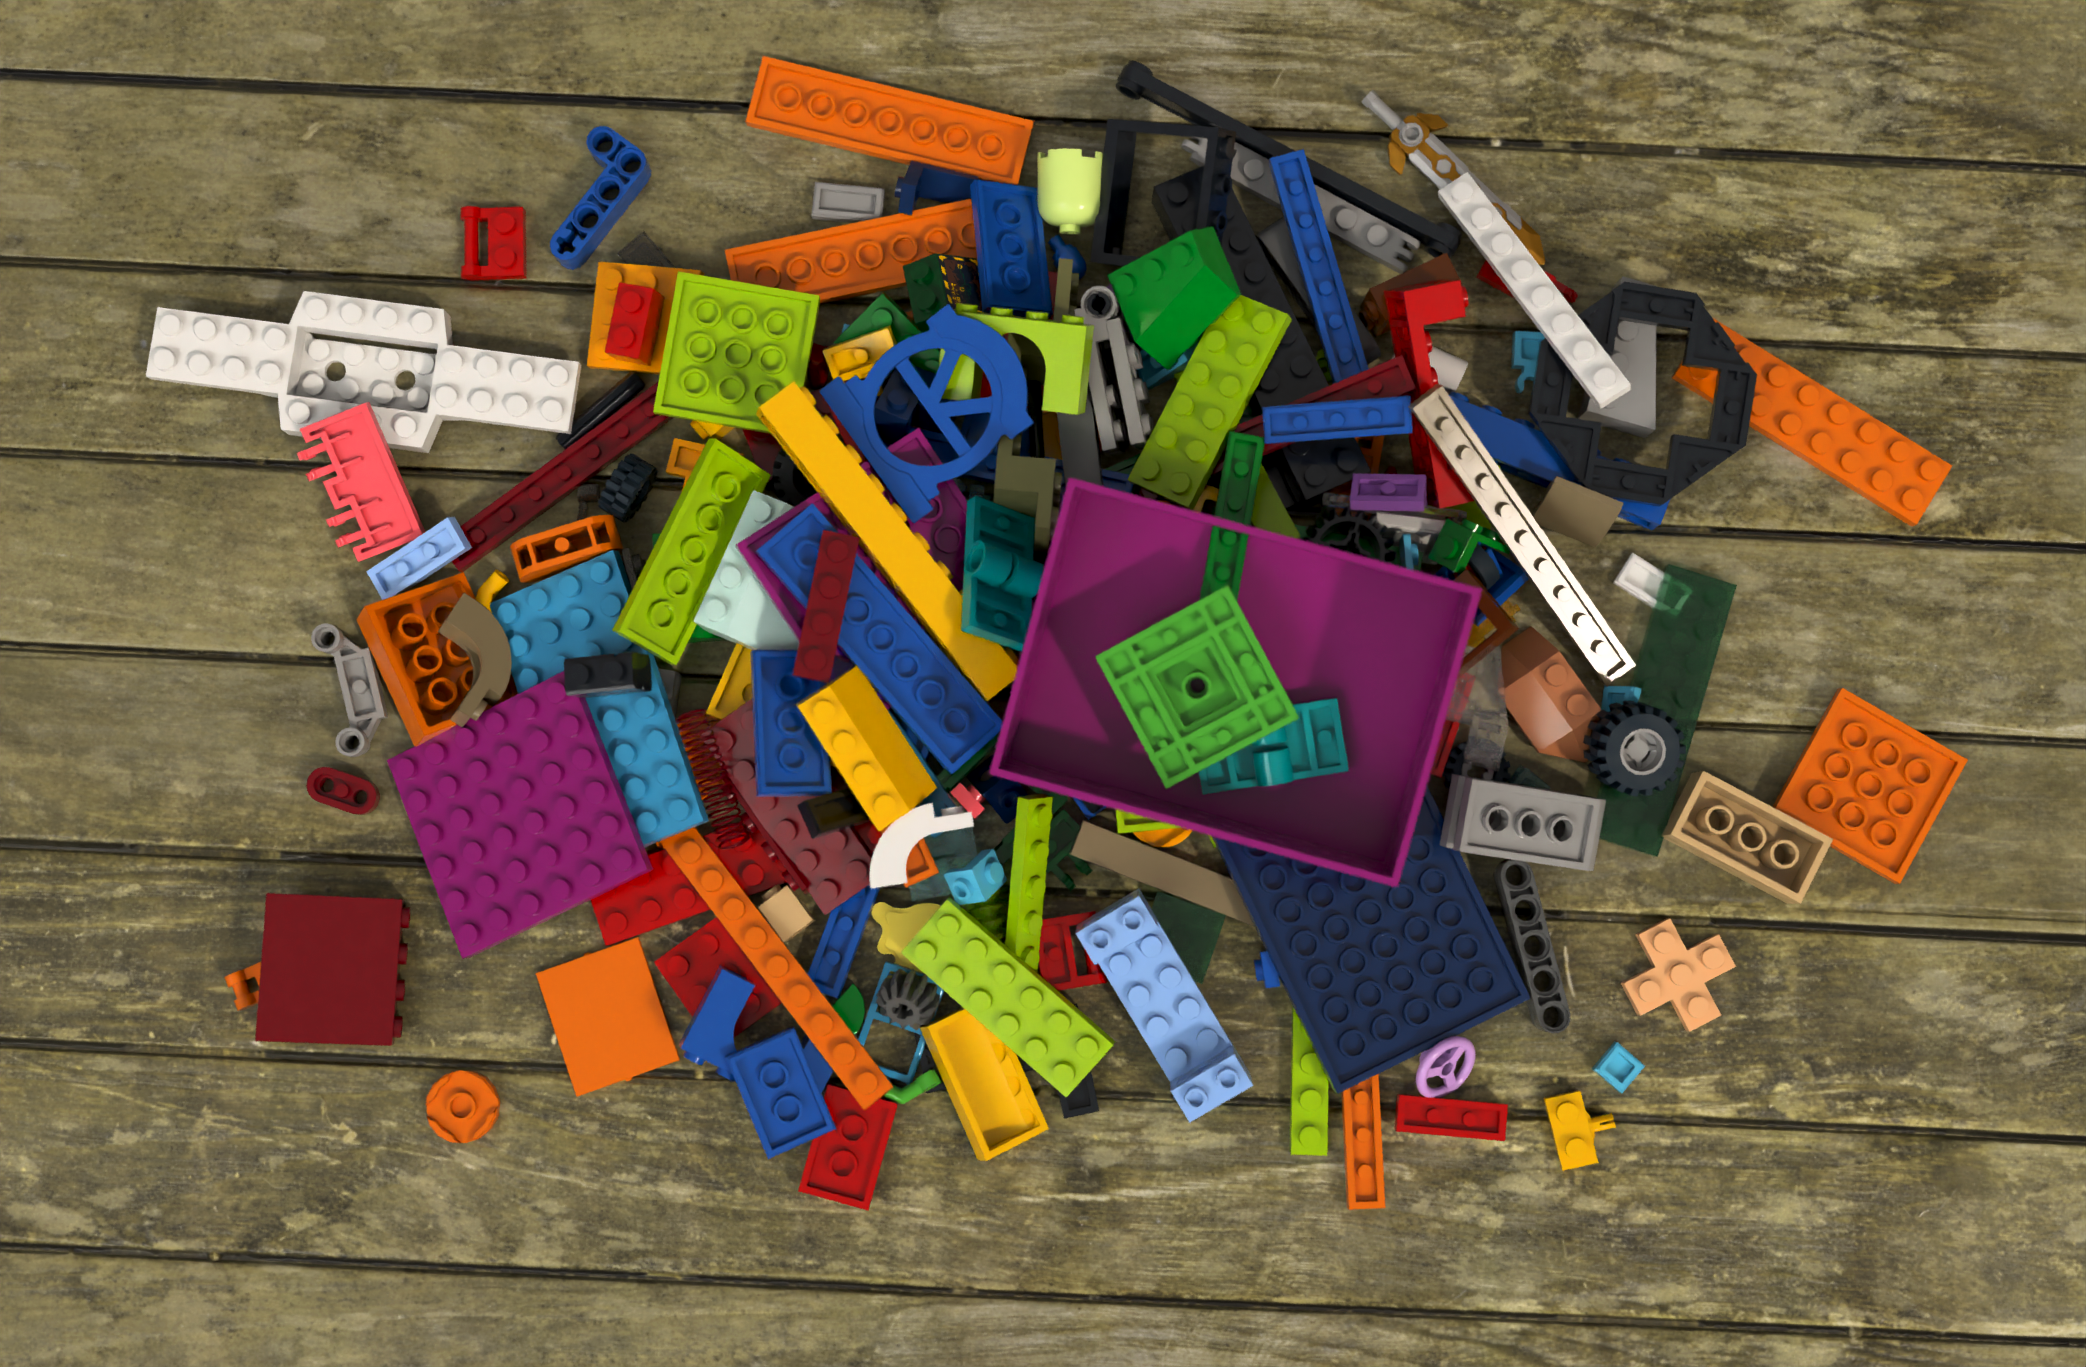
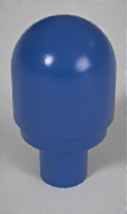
M1060 235L1051 238L1048 244L1055 253L1052 259L1057 270L1059 258L1073 259L1072 273H1079L1080 280L1087 270L1085 259L1072 244L1066 245Z

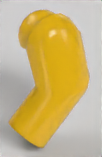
M496 569L478 589L476 601L492 613L490 603L509 582L508 577Z

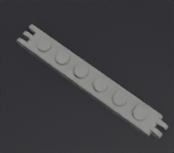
M1191 138L1197 141L1198 144L1184 139L1181 148L1192 154L1190 160L1200 167L1205 164L1208 139ZM1235 142L1234 149L1237 151L1232 161V184L1282 210L1269 167V160ZM1314 184L1329 236L1397 273L1402 274L1406 272L1407 265L1397 260V257L1406 262H1411L1414 254L1403 248V246L1405 245L1412 250H1418L1421 244L1419 240Z

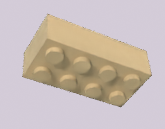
M1705 771L1691 774L1660 837L1787 904L1802 903L1833 841L1827 835Z

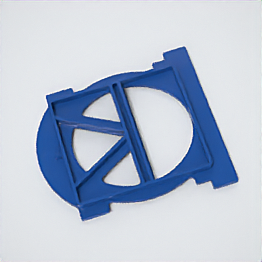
M949 304L927 320L926 323L930 328L929 331L909 337L890 348L874 364L864 380H860L855 375L845 383L838 376L819 391L912 523L918 522L934 509L929 501L940 494L937 488L938 483L957 478L969 472L992 452L1003 435H1007L1012 440L1034 424V421L1027 413L1028 389L1026 376L1020 359L1012 346L1004 337L988 325L969 317L957 315ZM944 349L945 355L929 388L909 360V357L924 350ZM965 354L969 356L986 374L992 395L985 398L940 403L960 355ZM894 367L897 368L957 452L959 458L941 465L919 466L907 463L890 452L876 428L875 403L882 383ZM989 412L991 416L986 430L978 442L971 447L951 419V416Z

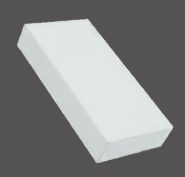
M1634 553L1630 554L1613 581V584L1672 621L1676 619L1693 591Z

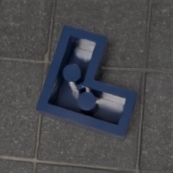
M914 366L930 388L936 374ZM895 367L875 405V423L881 439L892 445L908 435L913 425L943 434ZM941 398L940 403H943V402H951V401H959V400H950V399H942V398ZM951 416V419L955 421L957 416Z

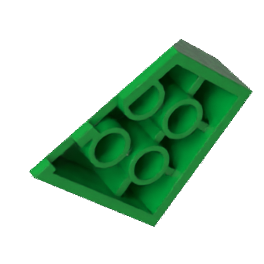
M1214 227L1191 230L1107 275L1135 343L1166 370H1171L1178 363V358L1187 349L1192 348L1199 340L1198 337L1210 324H1214L1241 295Z

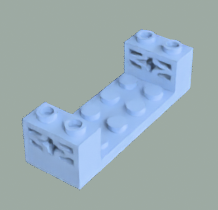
M1139 888L1077 924V937L1094 965L1099 963L1170 1081L1171 1093L1189 1123L1253 1086L1249 1070Z

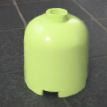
M1049 149L1048 156L1045 153L1039 152L1037 160L1039 213L1045 222L1060 227L1059 233L1080 234L1081 227H1089L1095 224V218L1099 213L1103 153L1096 151L1095 158L1083 157L1082 149Z

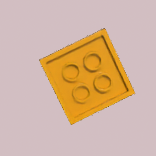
M598 261L587 366L593 369L660 374L678 271L704 276V272L694 269ZM619 282L653 288L665 297L651 366L616 360L605 353Z

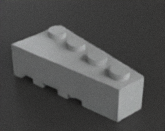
M1622 276V278L1612 287V290L1621 285L1623 282L1637 283L1649 286L1655 285ZM1618 320L1614 350L1611 355H1608L1630 382L1631 390L1602 409L1597 407L1585 391L1577 419L1601 422L1603 427L1646 438L1656 430L1657 326Z

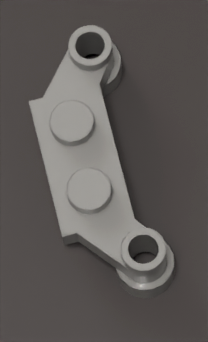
M320 624L313 630L311 641L317 650L334 656L350 724L348 728L338 733L335 741L336 747L345 756L358 757L367 753L370 749V742L381 720L389 718L376 662L369 648L362 649L344 636L342 631L332 624ZM334 635L335 640L333 644L329 645V639ZM358 738L359 745L354 749L353 741Z

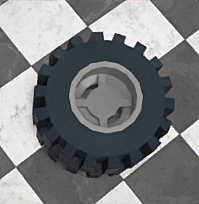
M1631 700L1623 701V705L1616 702L1610 704V712L1605 710L1598 712L1596 715L1599 717V721L1597 723L1591 721L1587 727L1592 729L1590 736H1584L1583 743L1589 745V749L1583 750L1584 758L1592 761L1587 766L1592 773L1597 775L1596 778L1621 793L1624 792L1630 796L1638 797V793L1644 796L1653 795L1652 788L1662 791L1667 788L1664 783L1666 780L1673 782L1676 779L1677 775L1673 772L1676 767L1682 769L1684 761L1680 760L1679 757L1680 754H1686V746L1679 743L1680 740L1684 739V735L1681 730L1675 728L1678 723L1674 718L1667 716L1668 713L1661 709Z

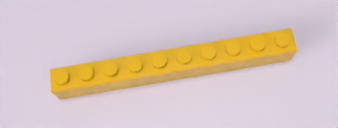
M793 381L761 405L756 415L850 535L860 537L858 545L941 651L985 701L990 700L1015 680L1019 659L1008 647L1003 649L998 643L961 631L963 590L958 592L950 580L953 576L943 562L938 561L936 563L927 552L930 546L919 532L913 534L904 523L907 521V517L903 510L896 503L890 505L882 494L885 489L881 482L872 473L867 475L859 465L862 460L856 450L849 444L847 446L843 445L836 436L839 430L834 422L827 415L822 417L814 408L816 401L809 390L804 386L799 388Z

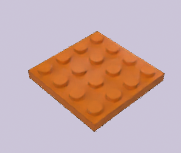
M1839 688L1772 807L1832 838L1833 841L1830 847L1892 883L1900 884L1968 759L1846 689Z

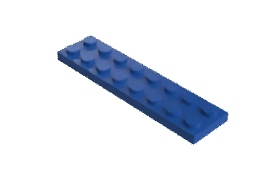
M813 503L756 551L757 555L805 609L808 604L823 530L837 532ZM856 553L837 646L854 666L859 668L875 690L951 775L1001 731L1003 721Z

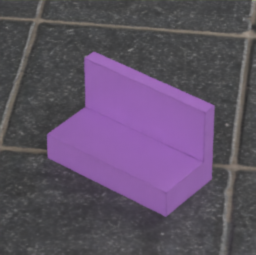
M1353 473L1350 494L1351 510L1418 512L1427 510L1426 475Z

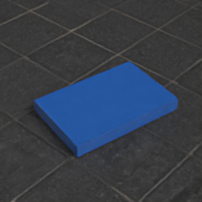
M794 1026L725 1056L768 1159L836 1129Z

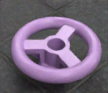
M1452 1036L1421 1053L1420 1064L1416 1073V1087L1421 1095L1427 1098H1442L1451 1094L1463 1084L1475 1063L1476 1053L1472 1042L1463 1036ZM1465 1052L1463 1064L1458 1073L1454 1075L1456 1062ZM1439 1076L1443 1079L1444 1085L1431 1088L1427 1085V1078Z

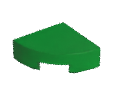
M853 983L836 1001L833 1008L856 1035L864 1021L865 1003L861 991Z

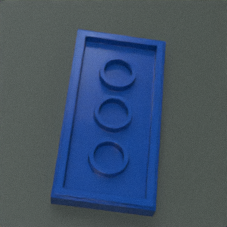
M974 179L970 184L982 312L991 313V307L1013 309V316L1026 317L1027 311L1049 313V319L1053 312L1043 220L1038 209V188Z
M752 650L750 653L756 797L822 796L832 793L830 757L795 705L826 685V683L792 676L798 650Z

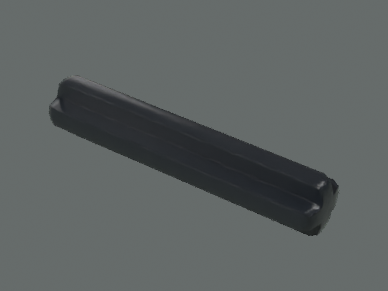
M634 371L629 372L573 421L571 434H557L556 440L564 449H567L612 416L645 387L644 381Z

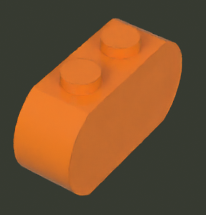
M613 515L588 517L521 538L510 545L517 573L522 583L545 580L611 550L619 551L620 555L624 552Z

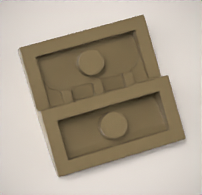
M1556 476L1547 486L1543 499L1533 509L1532 516L1540 526L1596 547L1614 523L1624 503Z

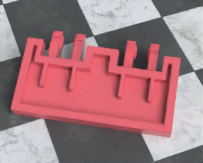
M370 402L300 428L306 443L319 438L322 439L323 443L298 452L299 460H309L316 457L317 454L327 451L332 464L310 470L306 474L308 481L310 482L336 472V477L323 481L335 510L350 505L352 508L349 511L326 519L328 526L336 527L345 523L346 520L356 517L361 528L360 531L352 534L347 533L335 540L338 548L365 537L366 543L352 548L357 561L360 562L411 542L426 532Z

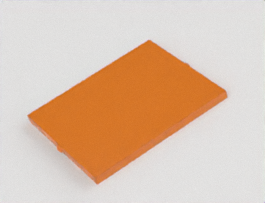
M639 937L594 953L587 952L583 957L536 973L576 1097L623 1080L630 1081L634 1076L680 1060Z

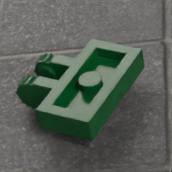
M1063 809L1051 820L1046 874L1052 871L1065 887L1071 891L1076 885L1074 880L1057 865L1062 859L1068 856L1074 862V866L1086 876L1093 870L1084 860L1069 854L1080 826Z

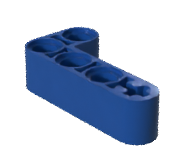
M599 126L592 129L587 136L586 143L594 160L604 170L550 240L552 254L567 269H577L585 264L651 177V168L644 153L607 126ZM602 142H613V146L609 151H597ZM638 161L641 163L640 168L636 172H625V168L630 162ZM608 190H620L618 197L615 199H604V195ZM587 217H598V222L595 226L591 228L583 227V222ZM578 231L584 240H581L578 235L575 236V232ZM566 246L569 248H575V250L572 253H570L569 251H563V249Z

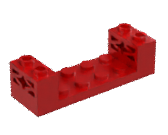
M1436 279L1384 290L1395 358L1403 355L1417 391L1408 394L1411 396V403L1438 383L1436 370L1430 366L1428 354L1432 352V341L1429 332L1424 330V325L1466 317L1465 307H1468V294L1465 286H1461L1460 280ZM1412 413L1413 433H1408L1414 473L1415 475H1426L1428 505L1441 509L1473 502L1474 500Z

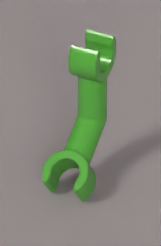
M929 1070L902 1089L894 1086L883 1097L896 1103L904 1104L936 1087L942 1081L935 1070Z

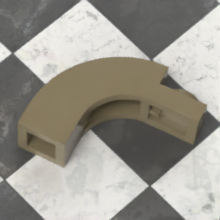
M466 593L461 596L438 630L440 634L459 645L467 653L473 666L472 685L450 719L460 727H463L470 718L477 721L487 704L493 707L499 701L507 688L512 666L510 645L502 626L485 606Z

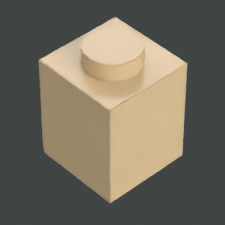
M779 884L771 888L762 896L765 902L758 906L783 942H788L816 921L789 885L783 889Z

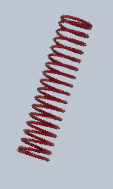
M697 709L678 716L675 719V723H686L706 716L702 721L681 726L678 728V731H687L703 723L709 724L705 729L691 731L682 735L681 739H690L705 731L711 732L708 737L688 741L683 747H692L708 739L714 740L711 745L693 748L686 755H695L711 747L717 748L714 752L691 758L689 763H698L713 755L720 756L717 760L698 764L691 770L700 771L716 763H722L720 768L700 772L694 778L703 779L719 771H725V774L722 776L708 778L699 782L697 787L714 784L723 778L728 780L725 784L710 786L700 792V795H707L725 786L730 787L728 792L712 794L702 801L709 803L719 800L728 794L733 795L731 799L712 803L705 808V810L711 811L721 808L730 802L736 803L734 807L719 809L708 815V818L713 819L726 815L733 810L739 811L736 815L721 817L710 824L711 826H720L737 817L741 818L739 823L723 825L713 831L714 834L725 833L719 836L716 841L721 842L718 846L719 849L728 850L745 844L750 839V836L745 831L746 824L742 823L744 818L740 816L741 809L736 808L738 801L734 800L736 794L731 792L733 786L729 784L731 779L726 776L728 771L723 769L725 763L720 761L722 754L717 753L719 746L714 745L717 739L712 737L714 731L709 729L711 722L706 721L709 717L706 714L707 710ZM721 795V796H719V797H717V798H714V799H711V800H707V799H709V798H712V797ZM723 803V804H721V805H719V806L710 808V807H712V806H714V805ZM722 811H726V812H724V813H721V814L712 816V815H714V814H716V813H719V812H722ZM730 818V819H728V820H726V821H724V822L714 824V823H716V822H718V821H721V820ZM739 825L744 826L742 830L728 832ZM729 826H733V827L728 828V829H726V830L717 832V831L720 830V829H723V828H726V827H729ZM735 834L731 837L721 839L722 837H725L727 835ZM745 837L733 845L721 847V845L730 840Z

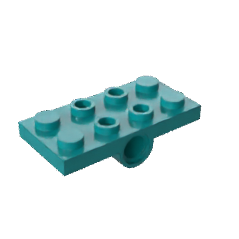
M974 496L967 501L961 631L1022 652L1031 621L1032 597L1039 591L1045 569L1042 563L1033 560L1035 518L978 496Z
M1337 697L1292 704L1299 719L1199 771L1202 794L1253 786H1272L1292 782L1296 779L1349 771Z

